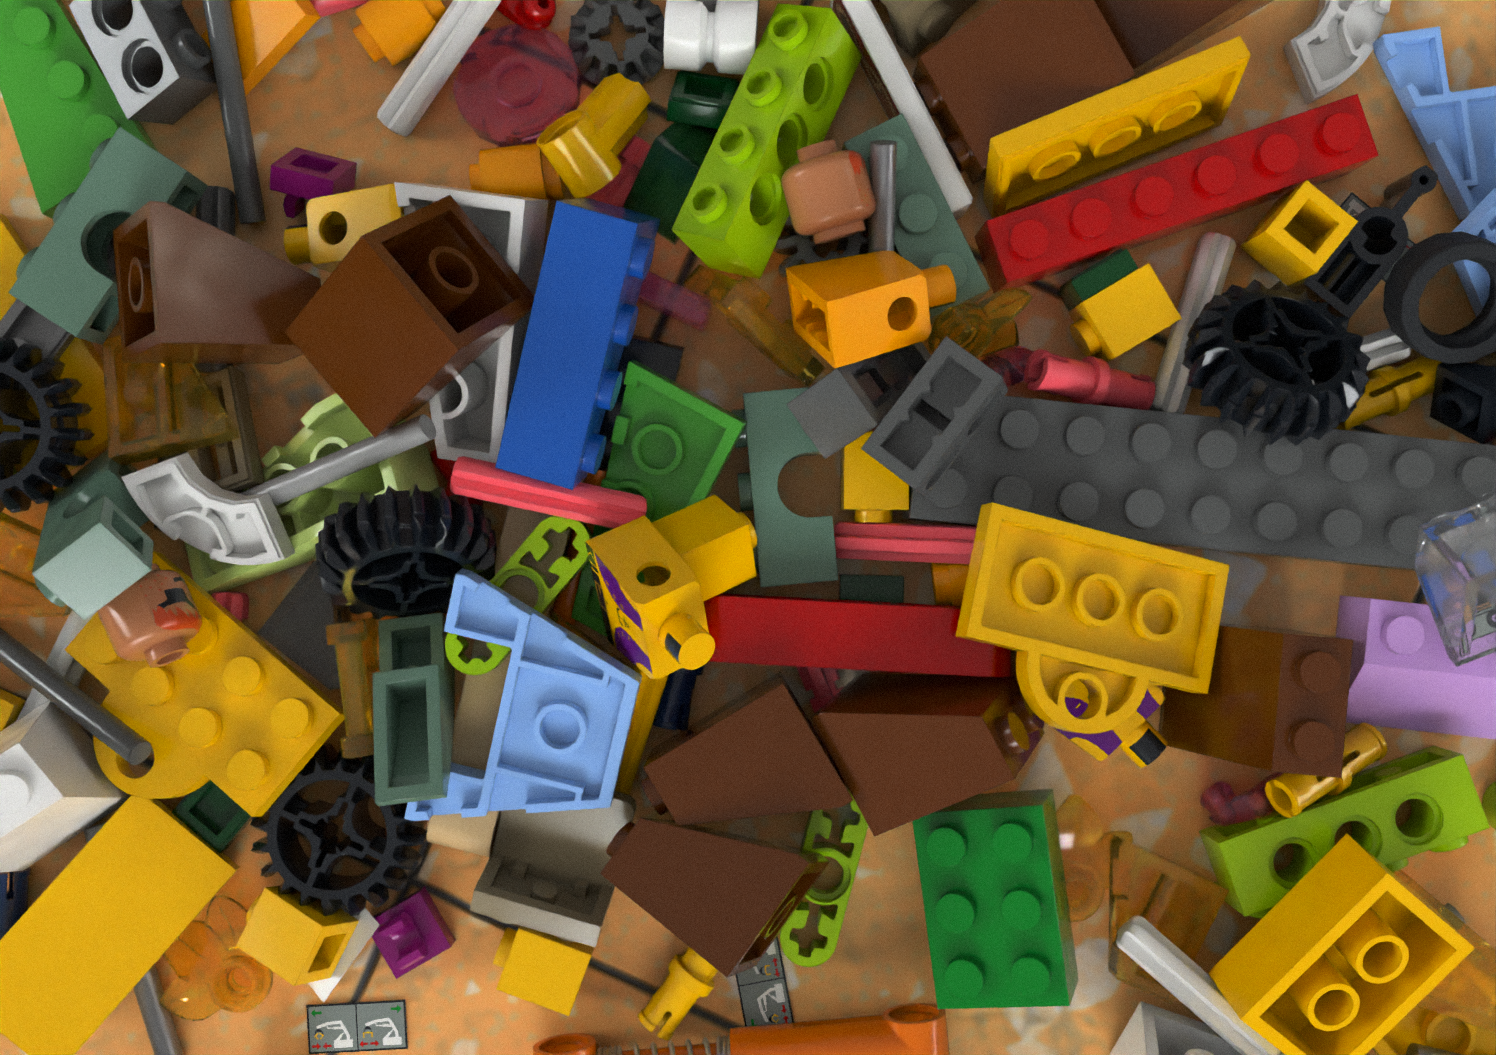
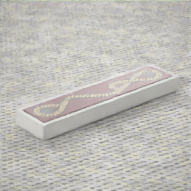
M830 0V7L862 54L859 63L888 120L903 113L955 219L963 217L972 204L973 197L872 1Z

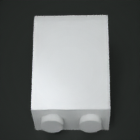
M50 700L0 731V873L24 871L83 830L119 808L131 796L117 788L105 776L95 756L93 741L82 727Z

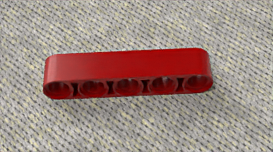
M721 593L704 601L709 634L715 641V650L709 660L710 662L977 677L1011 676L1012 650L956 637L961 606Z

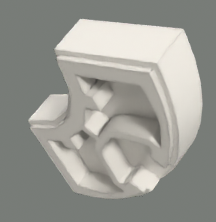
M1319 0L1317 14L1307 29L1283 47L1306 105L1334 90L1364 63L1374 49L1372 48L1373 42L1376 41L1380 33L1385 15L1389 13L1391 0Z
M188 452L121 477L138 507L153 524L172 540L180 538L191 546L210 554V559L237 565H259L284 560L295 554V550L269 493L245 496L220 488L201 473Z

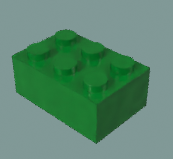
M1053 789L977 794L914 820L913 829L937 1008L1070 1006L1079 979Z

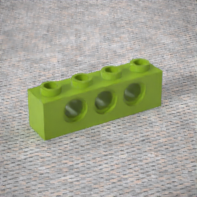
M778 3L671 229L708 268L760 279L789 217L781 186V178L788 168L799 163L797 150L824 141L862 58V54L832 8Z
M1433 745L1357 773L1352 777L1351 786L1338 795H1324L1292 818L1282 816L1272 805H1268L1202 829L1199 833L1224 901L1245 917L1263 918L1334 847L1335 834L1338 828L1346 822H1351V837L1392 872L1406 867L1409 863L1407 858L1428 850L1432 852H1447L1461 848L1469 842V835L1486 830L1490 826L1464 755ZM1409 800L1411 804L1410 817L1406 823L1397 827L1395 821L1397 809L1403 802ZM1291 843L1294 853L1290 864L1282 870L1275 871L1273 862L1276 852L1282 846Z

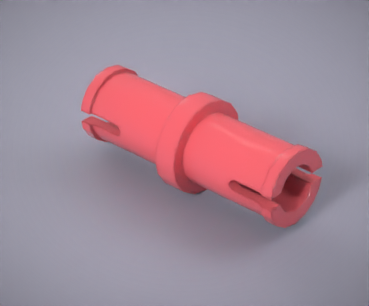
M1038 349L1029 357L1024 371V381L1029 383L1027 385L1029 390L1044 391L1070 397L1073 403L1100 404L1148 410L1155 397V383L1150 382L1152 380L1151 376L1113 369L1109 367L1105 360L1091 356L1085 357L1080 361Z

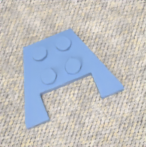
M1440 26L1383 34L1373 42L1374 53L1434 172L1438 174V180L1458 219L1464 220L1496 187V86L1456 92L1449 90Z
M459 570L454 579L444 632L512 649L486 771L451 762L447 797L408 802L404 819L423 821L430 820L432 815L460 813L462 818L486 816L489 811L525 809L526 813L610 808L614 799L642 675L473 571Z

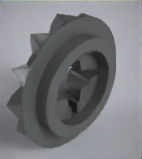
M585 0L576 15H571L568 40L572 59L583 76L596 85L605 77L616 73H621L631 81L640 82L641 85L654 77L664 63L665 19L659 6L654 5L650 0ZM613 16H619V20L623 22L626 32H636V37L629 38L625 42L626 50L623 51L624 61H618L617 52L613 50L611 42L600 41L601 36L611 33V23H614Z

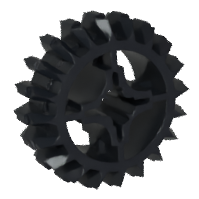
M1254 279L1246 288L1232 284L1225 293H1222L1221 296L1214 295L1212 300L1204 305L1200 315L1194 320L1188 331V340L1185 344V357L1182 365L1190 370L1187 385L1202 390L1200 406H1216L1221 411L1220 423L1232 419L1242 425L1244 437L1256 430L1263 433L1270 445L1285 436L1289 442L1297 446L1309 437L1320 440L1325 434L1330 433L1333 428H1337L1341 422H1345L1357 407L1356 403L1365 393V386L1369 381L1366 375V368L1371 359L1360 350L1364 338L1358 334L1347 332L1350 318L1332 315L1328 311L1329 301L1318 304L1308 299L1306 288L1295 294L1288 292L1281 281L1267 289L1261 282Z
M0 337V419L3 420V425L18 426L21 430L3 431L0 433V513L5 507L11 513L28 511L31 507V501H34L36 504L51 501L54 496L53 486L63 488L73 483V476L66 465L81 466L89 460L83 452L75 448L76 441L91 440L95 435L88 428H78L77 417L86 416L93 408L88 403L72 402L71 397L78 392L83 384L75 378L60 379L65 363L58 358L48 357L42 360L43 349L39 346L24 343L18 348L14 339ZM19 384H22L32 396L38 408L40 418L30 412L26 405V390L20 389ZM39 440L38 447L31 460L24 468L13 475L14 464H21L23 449L28 443Z
M414 484L409 490L396 491L388 486L386 492L379 495L362 492L359 503L348 501L339 503L338 513L324 517V528L318 532V543L315 544L316 565L318 567V578L322 583V591L331 594L333 604L349 606L350 612L357 615L371 612L376 620L385 616L402 618L436 611L447 614L455 575L459 570L473 571L487 581L495 576L497 542L495 530H492L491 520L485 517L481 505L469 504L466 496L455 494L448 497L444 487H437L429 492L420 491L417 484Z
M349 741L343 744L338 755L331 743H324L314 754V758L312 757L272 804L268 812L262 817L252 818L250 825L257 830L267 832V836L253 843L251 851L258 854H270L272 861L261 869L260 876L271 877L279 872L285 881L278 886V894H289L296 889L301 892L299 897L300 906L311 905L315 900L320 899L323 915L329 916L335 914L343 903L349 915L355 916L364 910L366 900L373 906L380 907L389 899L388 888L400 891L409 882L404 869L414 870L422 861V856L410 846L422 845L427 840V830L411 825V822L415 821L404 819L407 803L379 806L386 823L387 836H385L386 829L373 822L368 811L370 797L375 800L374 748L368 750L360 761L359 748L356 742ZM342 780L350 783L346 792L339 795L334 804L320 799L312 803L302 798L308 788L317 781ZM345 813L342 818L345 821L342 831L349 836L336 845L338 841L336 835L339 826L332 821ZM297 830L304 834L311 844L312 852L310 858L306 855L299 842ZM344 855L356 856L360 859L369 855L380 860L374 870L364 874L345 876L332 873L335 865L343 860Z

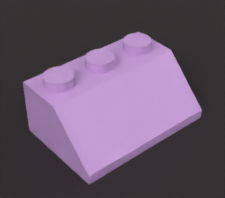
M1340 595L1336 637L1353 640L1346 723L1360 724L1365 722L1372 726L1496 739V634L1454 650L1443 620L1471 609H1466L1442 619L1439 609L1435 605ZM1473 610V611H1471V612L1465 613V614H1463V615H1460V616H1458V617H1455V618H1452V619H1450V620L1445 621L1446 626H1447V628H1448V631H1449V633H1450V636H1451V639H1452V641H1453V644H1454L1455 648L1460 647V646H1463V645L1468 644V643H1470V642L1476 641V640L1481 639V638H1483V637L1489 636V635H1491V634H1494V633H1496V631H1495V632H1492V633H1490V634L1484 635V636H1482V637H1479V638H1477V639L1471 640V641H1469V642H1466V643H1464V644H1461V645L1456 646V643H1455V641H1454V638H1453V636H1452V633H1451V631H1450V628H1449V625H1448L1447 622H1449V621H1451V620H1454V619H1456V618L1462 617V616H1464V615L1470 614V613L1475 612V611H1477V610ZM1492 614L1490 616V620L1492 622H1496V618L1495 620L1492 619L1493 616L1496 617V614ZM1463 625L1461 627V631L1463 633H1467L1469 631V627L1467 625Z

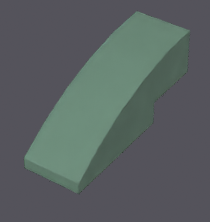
M442 612L378 621L379 672L372 673L375 804L378 806L447 797L454 733L455 668L449 662L445 652V639L448 632H444L446 617Z

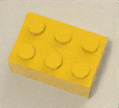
M1346 833L1208 974L1240 1020L1285 1055H1366L1475 947L1433 906Z

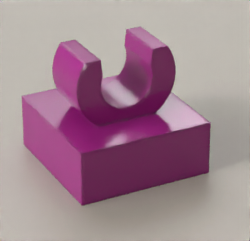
M295 147L271 164L269 190L286 194L283 202L284 212L287 217L295 218L304 211V198L310 200L312 198L349 192L354 188L357 163Z
M425 886L373 916L380 925L371 937L396 979L449 949L456 941Z

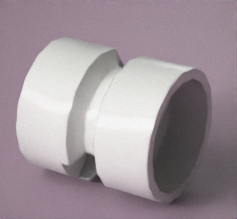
M666 0L663 48L664 69L701 71L707 62H711L716 67L718 73L744 75L756 50L759 0Z

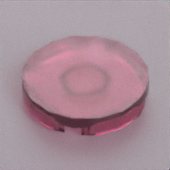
M508 24L486 32L471 44L460 60L462 67L458 72L457 79L454 76L453 93L464 121L479 138L499 147L536 143L537 138L549 125L578 108L582 81L571 49L555 33L541 28L543 33L540 31L524 30L522 25Z

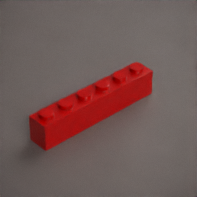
M1358 94L987 220L974 238L995 296L1100 260L1120 248L1122 250L1126 248L1129 250L1278 199L1306 180L1315 186L1348 175L1379 156L1360 99Z

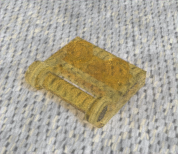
M373 617L325 625L327 645H335L346 735L340 737L342 758L373 755L372 673L379 672V630L377 620Z

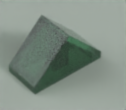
M678 122L671 124L655 138L624 203L623 208L661 218L657 233L674 245L680 238L671 229L718 129Z

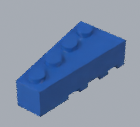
M590 198L556 201L495 468L571 490L586 478L588 473H597L606 446V436L600 435L599 432L605 411H612L620 391L622 372L617 370L624 346L629 345L635 330L638 317L636 303L643 280H645L650 269L655 248V237L661 218Z

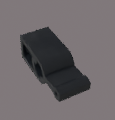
M1425 165L1388 185L1384 191V201L1379 207L1366 209L1353 216L1358 221L1319 271L1290 286H1286L1287 291L1297 294L1306 288L1308 299H1316L1315 302L1318 304L1329 301L1328 311L1335 317L1351 318L1403 253L1408 241V230L1402 217L1418 197L1435 188L1438 174Z

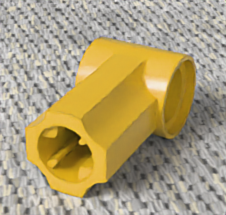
M621 73L605 77L578 109L554 121L537 138L536 144L575 198L589 196L613 180L622 167L621 162L617 158L618 154L649 118L647 107L651 99L640 82L631 81Z

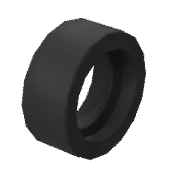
M1460 231L1435 234L1413 245L1395 263L1384 286L1383 311L1391 331L1424 357L1446 364L1474 362L1495 352L1496 243ZM1458 260H1470L1479 263L1487 270L1490 277L1489 297L1481 313L1468 326L1451 334L1441 335L1429 331L1419 318V299L1428 281L1441 268Z

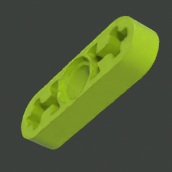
M558 516L546 518L533 530L490 582L503 590L505 583L513 576L523 575L530 578L538 589V601L533 609L544 614L589 561L585 541L593 538L590 529L584 522ZM572 528L577 533L572 544L579 552L573 560L567 556L559 557L547 570L559 576L558 581L552 587L547 577L539 569L525 564L524 560L532 553L537 562H542L553 547V544L547 538L549 532L554 530L559 533H565ZM447 633L445 639V652L449 662L455 669L467 675H482L497 668L512 652V649L487 642V647L493 652L490 659L480 655L470 660L464 654L469 643L463 636Z
M854 798L849 804L851 809L857 812L858 815L855 820L845 819L839 834L840 843H851L849 851H845L831 842H813L816 834L829 839L832 819L830 814L824 812L823 809L810 811L800 849L836 859L841 864L843 873L841 880L833 888L821 890L812 886L805 896L806 899L818 905L835 904L832 912L822 906L819 909L817 928L818 933L825 936L823 941L815 939L810 943L809 949L799 947L798 935L791 932L793 928L803 929L806 925L809 914L808 902L800 903L779 933L780 944L784 954L790 961L799 966L814 967L823 964L832 956L838 942L868 829V824Z

